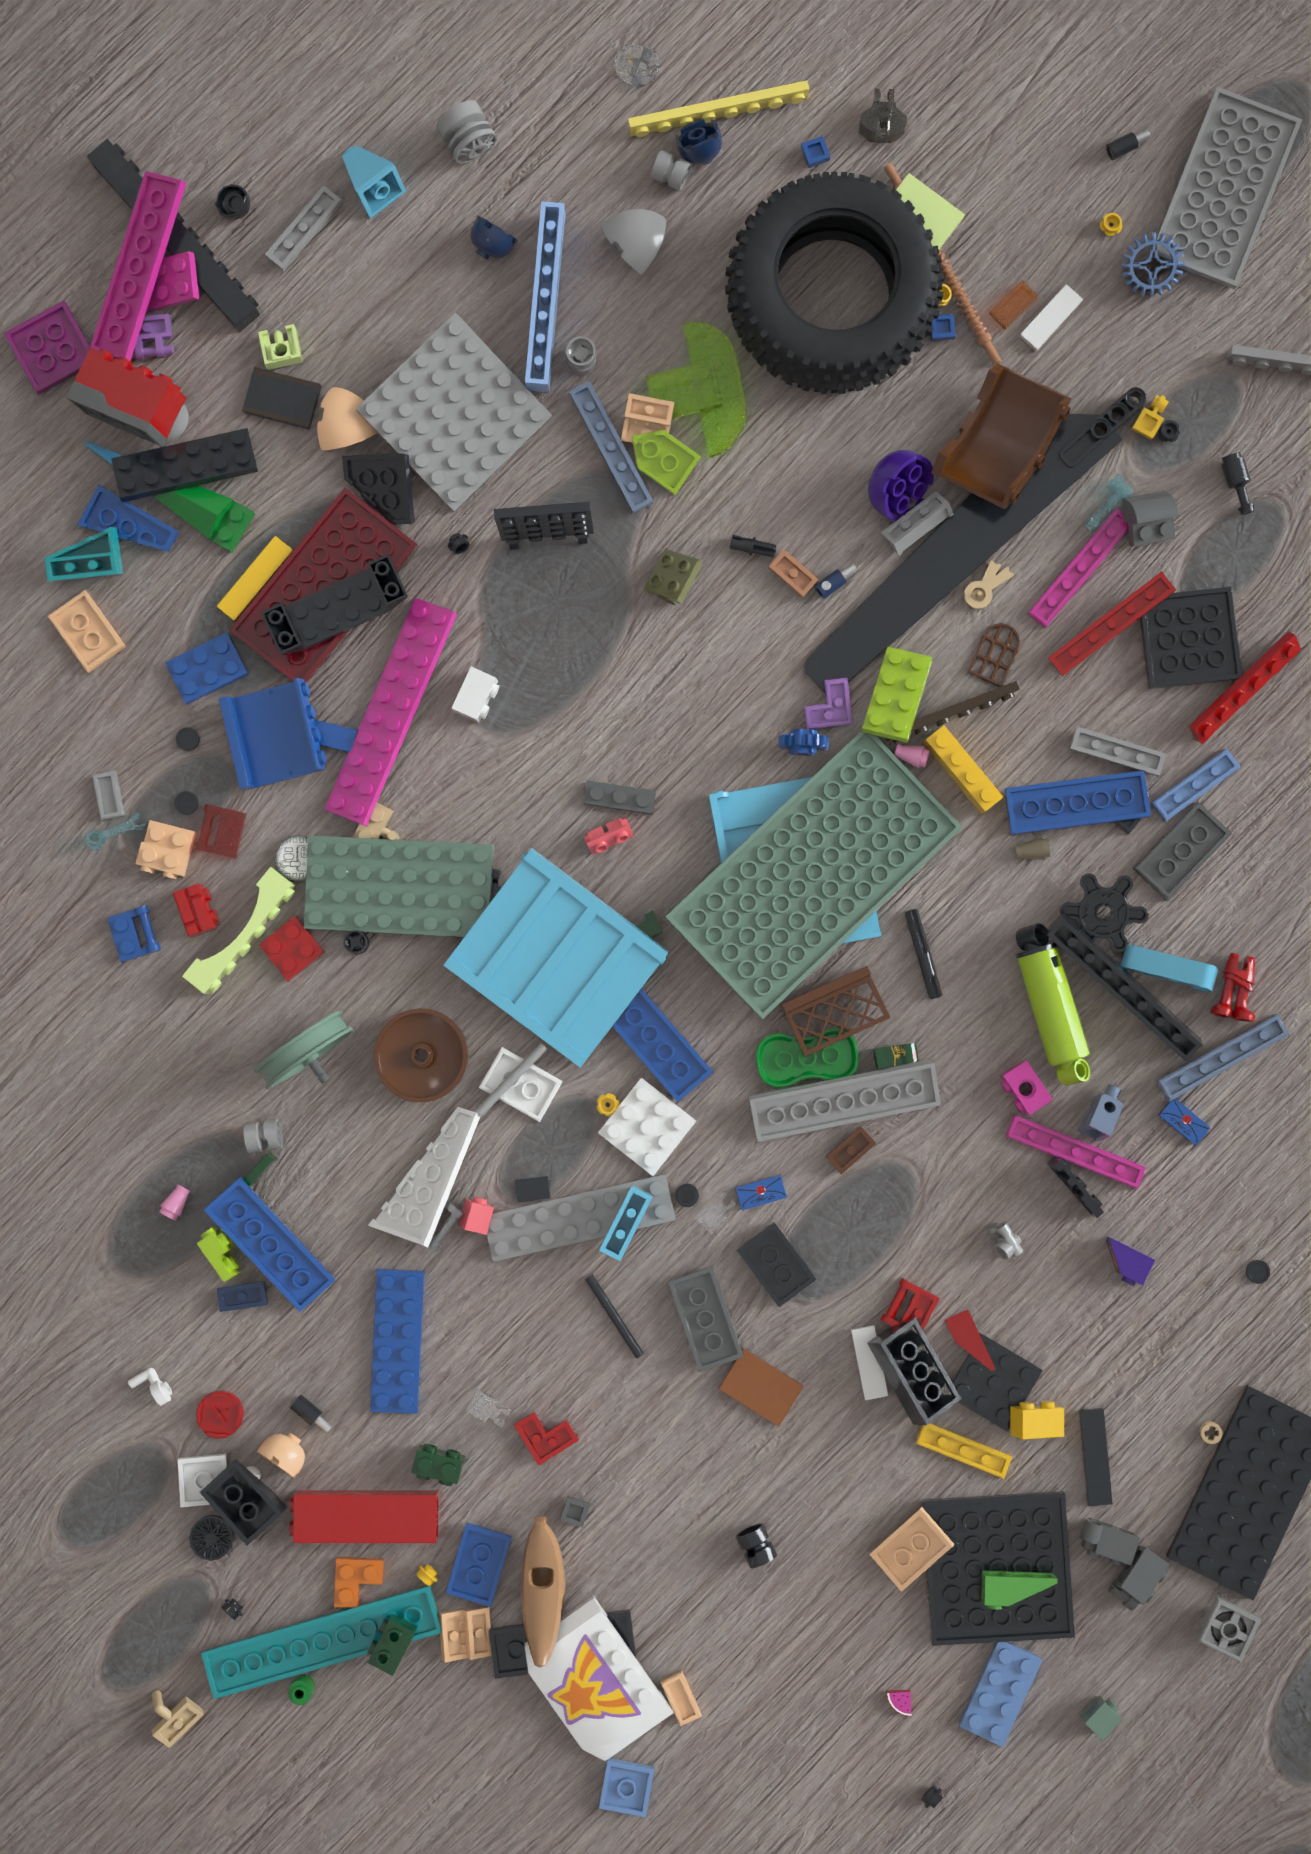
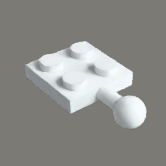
M226 1453L178 1458L180 1507L210 1505L199 1492L227 1467ZM246 1467L258 1479L261 1478L260 1470L257 1467Z

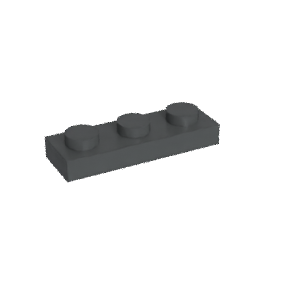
M587 780L584 804L653 815L656 791Z

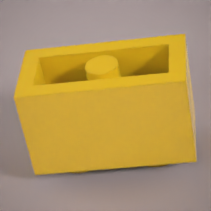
M1040 1401V1405H1034L1033 1402H1020V1406L1010 1407V1435L1020 1439L1064 1437V1408L1056 1406L1054 1401Z

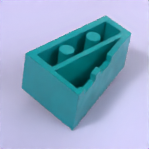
M109 527L96 535L90 536L79 543L44 558L48 581L123 574L117 527Z

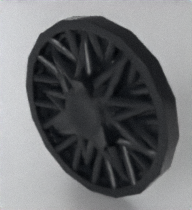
M215 1515L205 1516L198 1520L191 1529L189 1536L190 1547L201 1559L209 1561L218 1560L225 1556L232 1548L234 1541L233 1530L222 1517Z

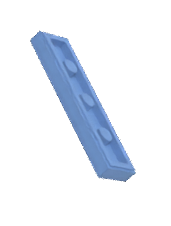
M1225 749L1151 804L1165 822L1241 766L1229 750Z

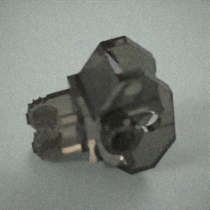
M874 88L872 107L860 116L859 134L869 142L893 143L904 135L907 116L896 107L894 89H889L887 92L888 102H880V88Z

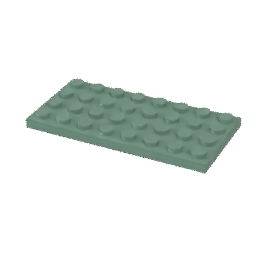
M308 835L304 929L358 930L360 932L465 937L492 901L494 845Z

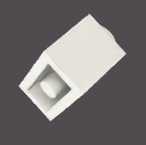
M471 666L452 706L453 712L477 723L480 722L481 718L485 719L490 708L487 704L491 697L495 698L499 690L497 678Z

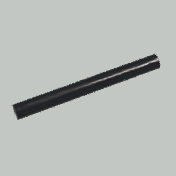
M592 1274L585 1279L635 1358L637 1359L644 1354L594 1275Z

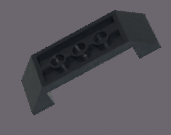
M389 554L367 563L368 569L290 605L284 606L283 603H280L261 612L279 654L285 655L307 650L390 612L408 598Z

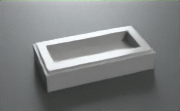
M113 770L92 775L100 819L105 821L124 817L125 812L117 771Z

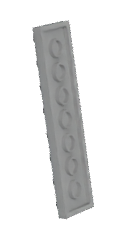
M933 1059L749 1096L757 1142L941 1105Z
M666 1174L492 1213L487 1238L493 1262L605 1237L631 1185L653 1195L637 1229L676 1220Z

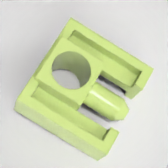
M294 324L285 326L288 341H284L283 333L280 330H276L274 333V344H271L270 335L267 330L258 332L264 364L267 370L303 362L298 334ZM286 352L285 355L278 356L279 353Z

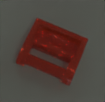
M205 804L203 811L206 812L201 833L194 849L236 859L247 814ZM214 814H218L221 817L214 846L207 845Z

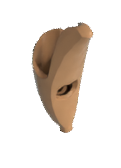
M544 1516L534 1518V1525L529 1532L524 1549L521 1572L524 1629L534 1666L540 1668L546 1666L555 1647L566 1593L565 1573L560 1547L554 1532L547 1525L546 1517Z

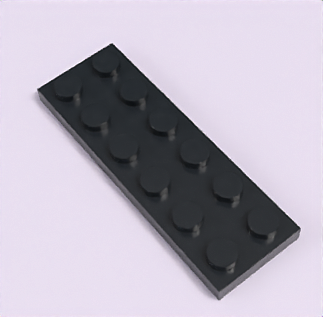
M248 428L111 458L122 503L258 472Z
M630 1609L606 1612L607 1618L636 1658ZM524 1624L490 1628L489 1637L495 1679L529 1674L524 1644L527 1642Z

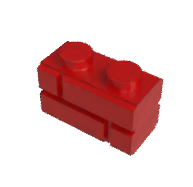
M195 884L173 892L188 937L193 938L218 929L216 923L219 922V917L215 909L211 910L209 901L212 900V897L207 887L204 888L202 884Z

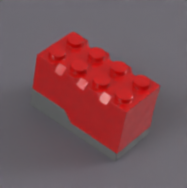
M90 348L66 398L84 414L163 447L186 400V397L180 392L181 388L173 384V380L160 373L159 376L152 375L153 371L145 366L133 367V363L126 358L114 359L112 358L113 354L107 350L100 348L97 351Z

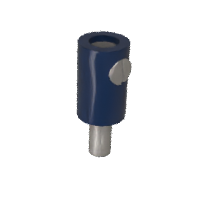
M852 563L841 572L836 569L815 584L814 587L818 594L825 599L847 583L845 578L854 573L857 568Z

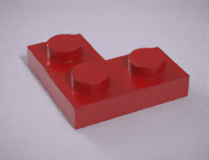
M534 1411L514 1424L538 1466L579 1441L578 1436L567 1419L546 1431Z

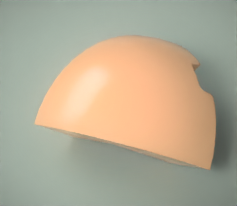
M332 387L325 395L320 406L324 409L322 421L317 423L318 440L321 450H332L350 446L377 434L376 430L356 411V408L364 401L356 394L343 388Z

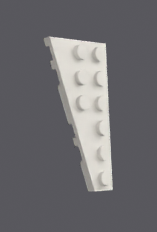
M457 1107L441 1128L439 1137L434 1143L431 1142L428 1145L426 1154L421 1160L416 1161L397 1186L395 1195L389 1202H385L381 1208L383 1211L376 1220L372 1219L368 1226L428 1247L481 1115Z

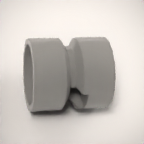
M661 150L656 158L650 177L662 184L668 182V187L680 192L688 179L692 163L682 158L675 160L673 154Z
M578 336L570 340L566 347L569 369L577 375L584 376L590 374L595 369L597 363L594 343L584 336Z
M278 1119L266 1120L262 1125L259 1122L244 1124V1141L248 1153L262 1152L265 1147L268 1150L281 1149L283 1147L282 1129Z

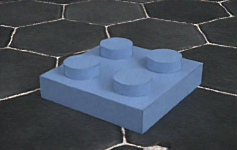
M609 1758L605 1770L599 1809L646 1817L654 1766Z

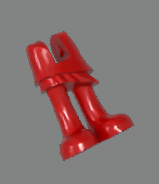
M1230 953L1222 972L1225 979L1219 1003L1212 1006L1210 1014L1223 1018L1231 1017V1019L1238 1021L1254 1022L1255 1015L1247 1009L1248 993L1253 992L1252 985H1255V957L1247 955L1242 970H1239V954ZM1236 985L1238 986V991L1234 1009L1232 1011L1231 1001L1233 990Z

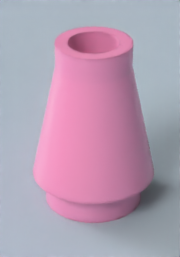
M897 745L895 751L897 758L917 768H926L930 755L929 749H925V746Z
M177 1185L174 1191L160 1205L162 1208L159 1212L176 1221L178 1216L181 1217L190 1191Z

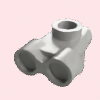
M994 1222L987 1228L991 1236L998 1242L994 1246V1251L1001 1259L1008 1260L1010 1257H1017L1023 1252L1020 1246L1022 1243L1020 1237L1012 1233L1007 1222L1000 1224Z

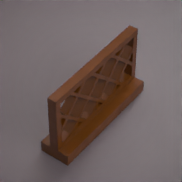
M867 966L781 1005L782 1011L805 1057L890 1019V1015L870 976L871 973ZM867 982L872 990L869 999L856 995L858 987ZM855 988L854 993L848 992V991H850V990H852V989ZM845 994L852 997L848 1009L835 1005L837 996ZM873 995L877 1002L872 1001ZM834 998L832 1003L827 1002L828 1000ZM854 998L867 1002L863 1015L850 1010ZM822 1003L831 1007L827 1019L813 1014L817 1005ZM870 1004L880 1007L883 1016L877 1019L866 1016ZM813 1007L811 1013L806 1012V1010ZM833 1008L846 1012L842 1024L829 1020ZM799 1013L810 1016L806 1028L797 1026L792 1017ZM849 1014L862 1018L859 1027L853 1029L844 1026ZM812 1017L825 1022L821 1034L808 1030ZM864 1019L870 1021L863 1025ZM827 1023L841 1028L837 1037L832 1039L823 1035ZM843 1029L848 1030V1032L842 1034ZM798 1030H801V1031L804 1032L802 1037H801V1035H800V1033H799ZM806 1033L820 1037L817 1046L807 1050L803 1042ZM822 1039L828 1040L820 1044Z

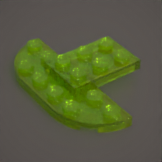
M702 322L683 323L691 365L646 376L647 386L651 398L675 402L672 419L697 412L701 413L708 454L710 458H713L730 449L735 444L734 442L739 437L741 431H743L747 418L745 394L737 355L726 335L712 325Z

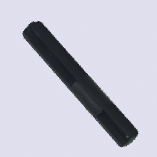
M918 909L908 910L905 912L927 993L930 999H936L942 996V991Z

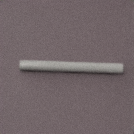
M540 1043L477 1107L476 1111L483 1116L547 1048Z

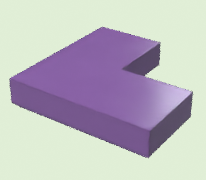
M848 678L824 680L826 703L804 706L807 730L853 724Z

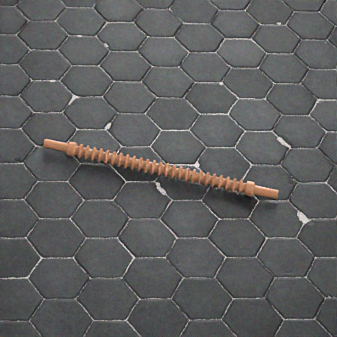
M889 163L884 167V170L894 186L893 189L896 190L902 181L892 163ZM940 248L937 255H941L942 271L940 273H943L944 280L947 281L945 284L950 286L951 291H953L952 297H956L955 302H959L958 308L963 309L961 313L966 315L964 317L965 320H969L967 324L972 326L971 331H975L974 336L978 337L977 342L979 346H983L993 365L999 364L1002 360L991 342L992 337L990 333H986L987 328L982 327L983 322L979 321L980 316H976L977 310H973L974 305H970L971 299L966 298L968 294L963 293L965 289L960 287L961 282H957L958 277L954 276L955 271H951L952 265H948L949 260L944 259L946 255L941 253L943 250Z

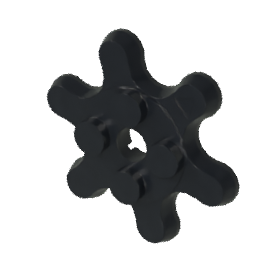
M1091 873L1084 874L1080 879V885L1084 890V898L1078 903H1064L1060 907V914L1064 913L1069 919L1079 921L1082 930L1093 941L1098 938H1105L1110 942L1111 948L1114 951H1125L1128 940L1124 935L1125 927L1130 923H1144L1149 916L1146 908L1132 906L1127 902V894L1133 888V880L1127 875H1122L1117 878L1113 886L1105 888L1099 885L1095 875ZM1106 906L1110 908V915L1106 918H1100L1097 915L1100 907Z

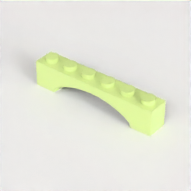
M270 867L256 884L259 887L257 904L249 922L240 935L216 955L205 960L196 958L182 976L203 994L215 993L222 984L220 981L225 974L229 975L237 965L235 961L239 956L243 957L251 948V945H249L254 938L258 939L266 929L264 925L269 919L273 920L280 912V905L284 901L288 902L294 895L295 891L293 889L296 885L275 868Z

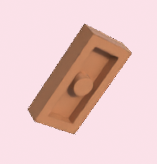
M783 550L768 568L802 598L807 595L819 580L786 550Z

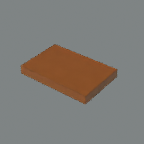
M743 1348L742 1353L744 1357L735 1360L719 1389L779 1427L804 1386Z

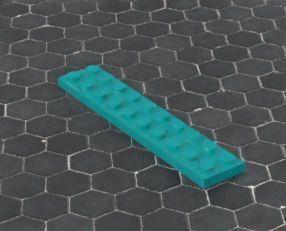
M425 1585L363 1603L357 1607L346 1608L203 1650L201 1655L213 1700L367 1655L373 1640L378 1642L382 1635L378 1630L384 1618L389 1620L392 1613L418 1626L411 1642L442 1633L431 1586Z

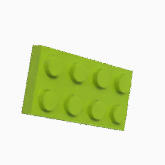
M887 647L862 732L908 743L933 657Z

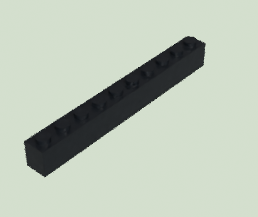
M106 139L90 152L87 158L133 211L143 179L138 174L140 169L132 160L128 162L123 157L125 152L117 143L113 145ZM177 212L166 250L172 256L188 251L194 253L198 286L240 333L260 316L256 308L259 304L250 294L246 296L242 292L244 287L236 278L231 279L227 275L229 270L221 261L216 262L212 258L214 253L206 244L202 246L197 241L199 239L197 233L191 227L187 229L182 224L184 219Z

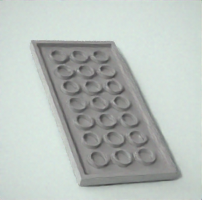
M1216 87L1156 238L1159 240L1160 234L1165 233L1164 242L1169 237H1172L1173 242L1170 246L1172 247L1177 243L1180 245L1175 250V253H1184L1182 257L1177 258V261H1184L1185 265L1177 266L1178 268L1232 289L1237 287L1302 119ZM1157 244L1159 259L1172 260L1168 250Z

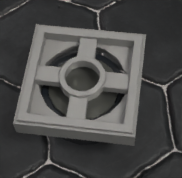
M1216 1596L1212 1606L1204 1608L1205 1615L1199 1619V1625L1202 1628L1196 1640L1242 1663L1262 1619Z

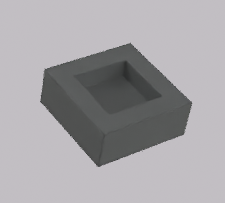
M568 1496L560 1520L583 1527L590 1502Z

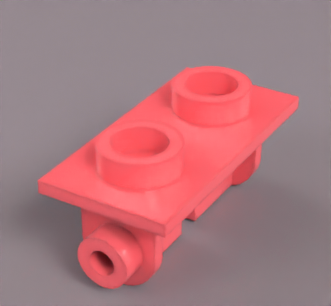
M619 817L607 823L606 826L609 831L604 833L602 826L587 832L584 839L592 855L602 853L609 847L617 843H624L634 836L626 817L623 819Z

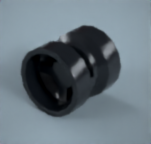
M353 930L345 935L343 944L348 952L363 954L368 950L370 941L365 933Z

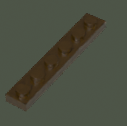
M1017 681L916 719L914 720L911 732L914 731L916 735L929 730L928 725L936 723L937 727L950 722L949 717L956 714L959 718L971 714V709L979 706L980 710L992 706V701L1001 698L1002 702L1015 697L1014 692L1020 690Z

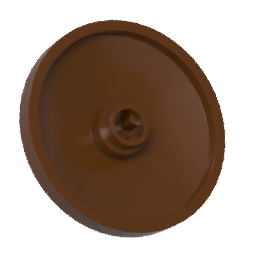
M422 1008L407 1010L389 1020L380 1031L374 1047L375 1069L384 1086L399 1098L411 1102L434 1101L449 1094L463 1078L468 1064L467 1042L458 1025L445 1014Z

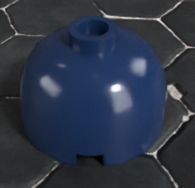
M704 119L691 122L680 130L681 135L679 138L677 135L675 137V143L680 155L685 160L696 165H706L712 162L722 147L721 132L718 123L714 120H711V123H705Z
M477 215L471 227L470 238L473 245L478 248L476 253L487 260L490 256L497 259L503 258L510 253L517 242L515 237L506 234L501 228Z

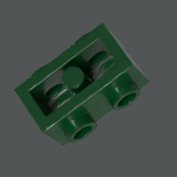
M432 1444L419 1445L411 1473L416 1474V1478L421 1480L437 1479L440 1484L446 1486L458 1484L465 1456L460 1455V1452L447 1449V1451L437 1449L438 1447Z
M393 1613L389 1620L384 1618L378 1630L382 1635L378 1642L373 1640L367 1654L371 1655L367 1663L393 1676L418 1626Z

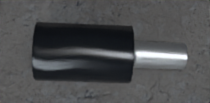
M1147 129L1137 135L1130 132L1108 143L1106 151L1109 158L1115 160L1137 149L1139 142L1151 136L1149 130Z
M300 1395L291 1405L290 1409L310 1426L316 1423L326 1433L331 1429L332 1426L320 1417L322 1411L303 1395Z

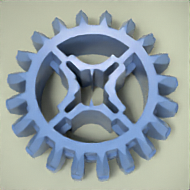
M1156 232L1151 233L1150 240H1148L1145 233L1142 234L1144 242L1140 243L1135 238L1133 241L1137 246L1135 248L1130 245L1127 246V249L1132 251L1130 255H1122L1123 258L1129 259L1128 263H1121L1122 268L1128 267V271L1123 272L1122 277L1130 275L1131 278L1126 281V285L1134 282L1133 292H1136L1141 287V296L1145 295L1146 289H1149L1150 297L1154 296V289H1157L1159 295H1163L1161 287L1165 286L1170 291L1172 288L1168 283L1170 281L1175 284L1179 282L1174 278L1175 273L1178 275L1183 274V271L1177 270V266H1184L1185 262L1177 261V258L1182 257L1184 253H1175V250L1180 245L1177 243L1171 247L1172 237H1169L1164 242L1165 233L1160 234L1159 240L1156 239ZM1157 244L1168 250L1172 260L1159 259ZM1150 245L1148 257L1142 261H1134L1137 253L1145 246ZM1152 253L1153 257L1156 258V262L1165 263L1154 268L1153 276L1152 272L1149 271L1150 267L1140 266L1141 264L1151 262ZM1163 268H1171L1168 276L1161 282L1156 283L1158 271ZM1133 269H1145L1148 273V284L1139 281Z

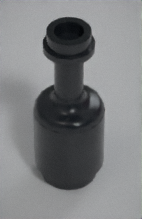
M1240 452L1223 457V464L1221 466L1227 486L1230 489H1236L1241 507L1238 508V511H1240L1241 515L1254 512L1255 505L1254 503L1250 504L1245 488L1246 484L1250 482V476L1244 457H1241Z

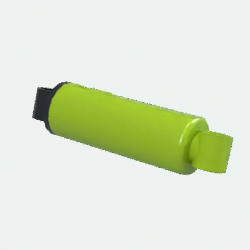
M1037 923L1020 928L1016 932V942L1020 949L1025 952L1015 955L1046 1057L1050 1066L1058 1065L1057 1077L1063 1085L1086 1082L1090 1077V1067L1081 1058L1088 1056L1090 1051L1056 943L1046 945L1049 941L1047 928L1043 924Z

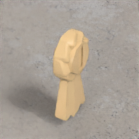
M991 560L982 581H973L966 587L964 591L965 603L973 609L985 608L993 598L992 590L1014 576L1013 573L1009 572V567L1004 568L996 575L1001 564H995Z

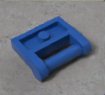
M148 905L107 918L120 962H126L161 950L160 944L156 942L150 923ZM138 916L148 945L146 947H142L134 918Z

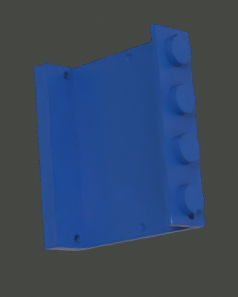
M294 678L295 682L234 698L228 696L218 698L240 789L249 790L325 770L326 756L324 751L320 749L319 741H321L319 729L315 728L314 718H316V714L308 698L310 696V689L303 679Z

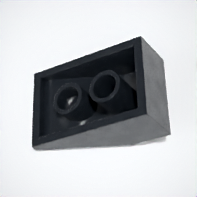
M236 1459L199 1492L246 1546L287 1509V1506L267 1485Z

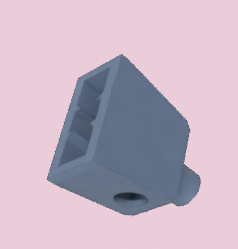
M1109 1084L1105 1093L1095 1096L1078 1131L1097 1141L1110 1137L1123 1108V1103L1117 1100L1121 1089Z

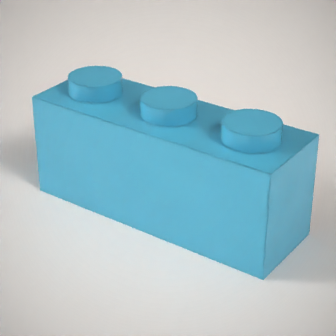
M631 1185L599 1251L621 1261L653 1195Z

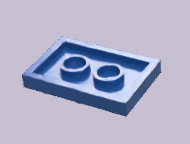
M228 632L165 662L186 705L249 675Z
M467 1522L446 1594L491 1607L512 1536Z

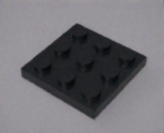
M980 1333L996 1370H989L968 1353L952 1383L961 1397L958 1403L1008 1432L1010 1428V1407L1020 1406V1402H1025L1043 1370Z

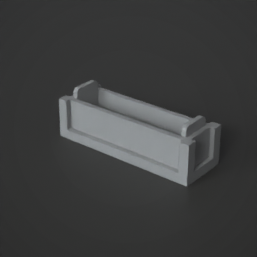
M935 491L881 532L886 545L893 547L896 554L900 556L906 548L944 519L948 518V516L951 517L954 514L949 502Z

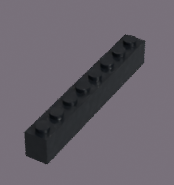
M1064 913L1047 928V935L1185 1062L1203 1046L1199 1036Z

